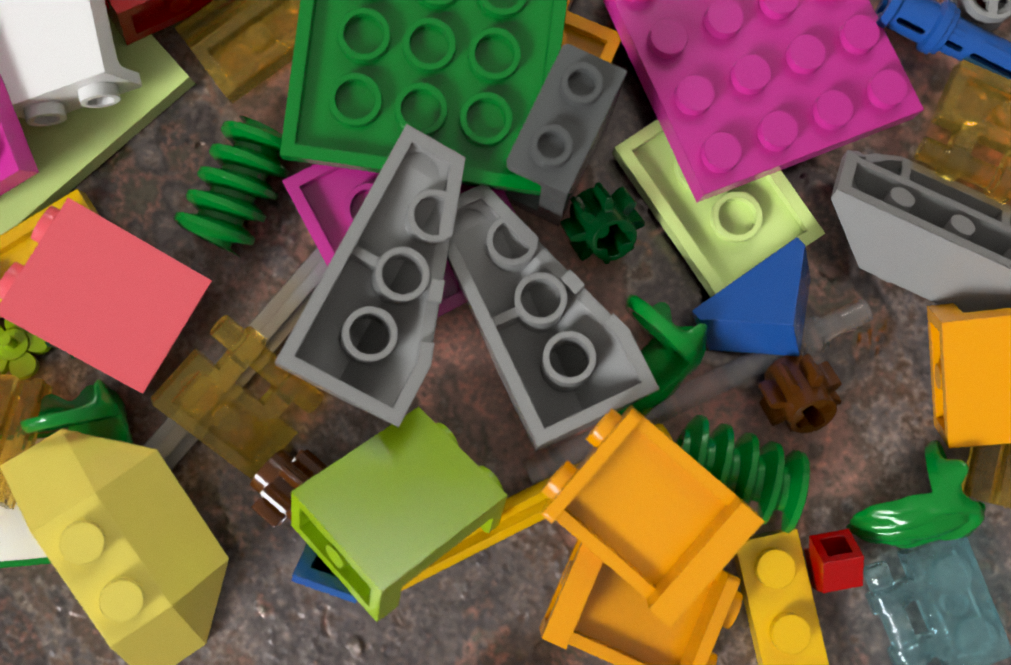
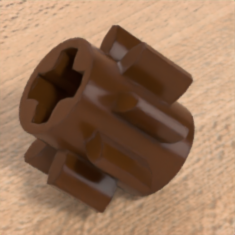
M800 354V357H781L769 366L764 376L765 381L759 382L758 385L764 396L759 401V404L770 424L775 426L784 421L790 432L811 433L823 428L835 417L837 412L836 405H840L842 402L835 390L843 384L830 363L825 361L817 365L810 354L805 356Z
M280 449L261 467L250 482V486L261 495L251 508L273 528L277 525L281 526L287 518L291 521V491L327 468V466L308 449L305 451L303 449L300 450L295 457L291 456L285 449Z

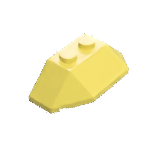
M62 428L0 465V469L31 534L109 647L129 665H176L207 643L229 557L157 449Z

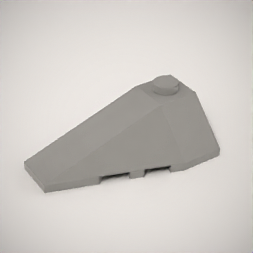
M406 124L275 361L276 366L397 427L400 426L431 367L435 344L433 340L439 304L442 302L445 284L444 274L450 238L454 230L466 157Z
M479 185L459 194L454 230L450 238L447 260L507 394L536 453L597 424L611 408L619 412L629 407L630 404L632 405L659 390V387L630 329L614 313L611 315L584 288L585 284L571 270L568 271L538 241V236L488 186Z

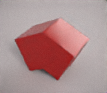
M849 528L809 536V548H804L811 588L821 593H828L863 586L864 555Z

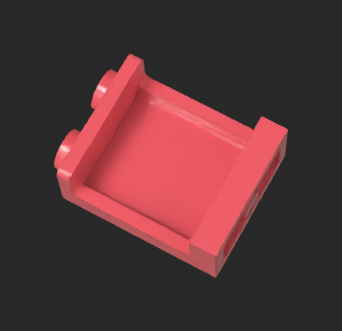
M67 198L61 209L51 205L39 219L31 234V239L36 241L38 245L26 264L22 265L17 261L14 262L0 280V299H2L0 303V316L143 394L207 292L212 280L74 200Z

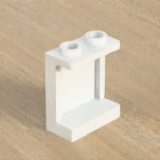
M0 0V74L17 117L26 119L28 125L42 127L60 124L67 120L66 113L83 107L103 108L115 105L121 101L120 94L142 87L140 74L122 67L118 62L105 0Z

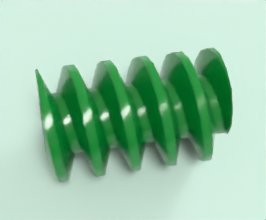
M239 115V118L244 123L224 121L221 127V132L232 145L216 143L212 144L209 149V154L221 168L200 166L197 172V176L210 190L188 189L185 198L198 213L176 212L174 216V221L185 231L237 257L240 256L231 248L233 243L253 245L255 241L253 235L243 226L244 221L265 222L267 218L254 203L256 198L276 200L279 195L266 181L268 175L288 178L290 174L288 169L277 159L280 154L282 134L257 120Z
M695 415L678 435L675 443L748 505L751 501L757 502V513L764 520L762 524L766 525L774 512L779 510L782 511L781 531L790 533L794 530L802 515L809 491L810 464L806 453L793 450L784 456L782 445L774 441H769L759 448L757 436L749 432L743 433L734 442L732 426L723 423L719 424L709 435L708 418L703 415Z

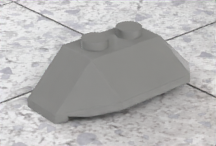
M846 151L840 162L831 200L859 268L876 275L883 281L893 283L926 298L936 305L954 303L963 313L1011 308V206L902 156L878 153L863 155L859 151Z

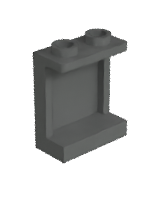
M571 44L562 46L506 160L508 170L541 186V193L539 196L505 191L512 205L559 227L571 202L570 199L574 196L611 120L627 74L626 70Z

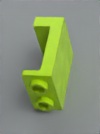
M418 406L404 416L399 427L391 424L291 491V526L373 619L379 622L399 606L401 589L405 584L479 527L486 533H490L499 525L508 495L503 491L500 481L490 469L485 466H478L459 447L455 436L449 428L442 423H435Z

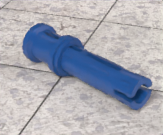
M880 0L875 10L878 17L876 23L879 27L883 29L886 27L915 42L916 50L923 54H935L940 51L980 73L1011 87V42L960 17L961 12L955 2L951 0H944L941 3L936 0Z

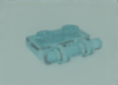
M967 537L948 541L937 540L898 551L897 554L906 576L897 580L893 579L886 561H877L864 566L863 574L870 590L865 594L872 614L880 615L891 643V646L886 651L892 665H927L931 662L932 658L937 656L941 665H991L1011 657L1010 642ZM915 600L927 627V631L915 635L905 607Z

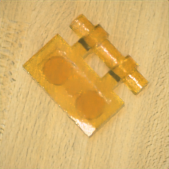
M963 59L952 68L930 122L952 131L948 144L946 145L925 136L915 152L914 159L934 167L935 175L951 182H954L957 178L985 189L984 194L987 198L1001 204H1006L1011 201V80ZM976 142L1003 153L998 167L971 156Z
M224 315L215 323L209 334L227 348L221 359L215 364L195 348L151 396V402L154 407L250 479H253L261 467L282 448L284 449L297 434L293 425L281 417V414L292 402L309 414L320 405L324 394L312 384L276 366L275 361L278 356L265 346L266 338L252 326L244 329L231 317ZM248 367L270 383L269 389L260 399L236 381Z

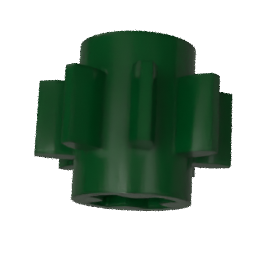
M598 182L594 187L588 188L570 199L572 202L569 209L570 218L561 221L560 225L570 239L572 248L582 261L588 259L594 253L605 264H609L610 261L625 256L630 250L632 251L635 248L637 229L645 226V221L635 210L637 203L623 186L616 189L611 195Z

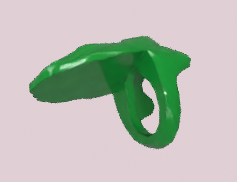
M631 294L626 299L625 309L652 338L641 350V353L659 387V390L632 404L641 414L646 415L672 396L684 379L700 365L706 351L707 325L704 323H700L695 327L674 325L670 306L667 303L658 302L651 306L640 297ZM627 408L619 411L618 413L622 415Z
M101 379L96 380L94 385L86 386L78 397L72 401H67L54 394L45 395L41 399L39 415L20 422L21 428L27 434L68 427L69 430L133 444L125 404L120 396Z
M933 440L924 449L932 492L909 495L899 500L871 505L854 514L846 528H849L851 534L871 544H887L898 548H913L937 540L948 541L970 536L985 520L984 512L986 507L980 501L971 500L962 491V483L969 473L967 463L960 459H947L940 441Z

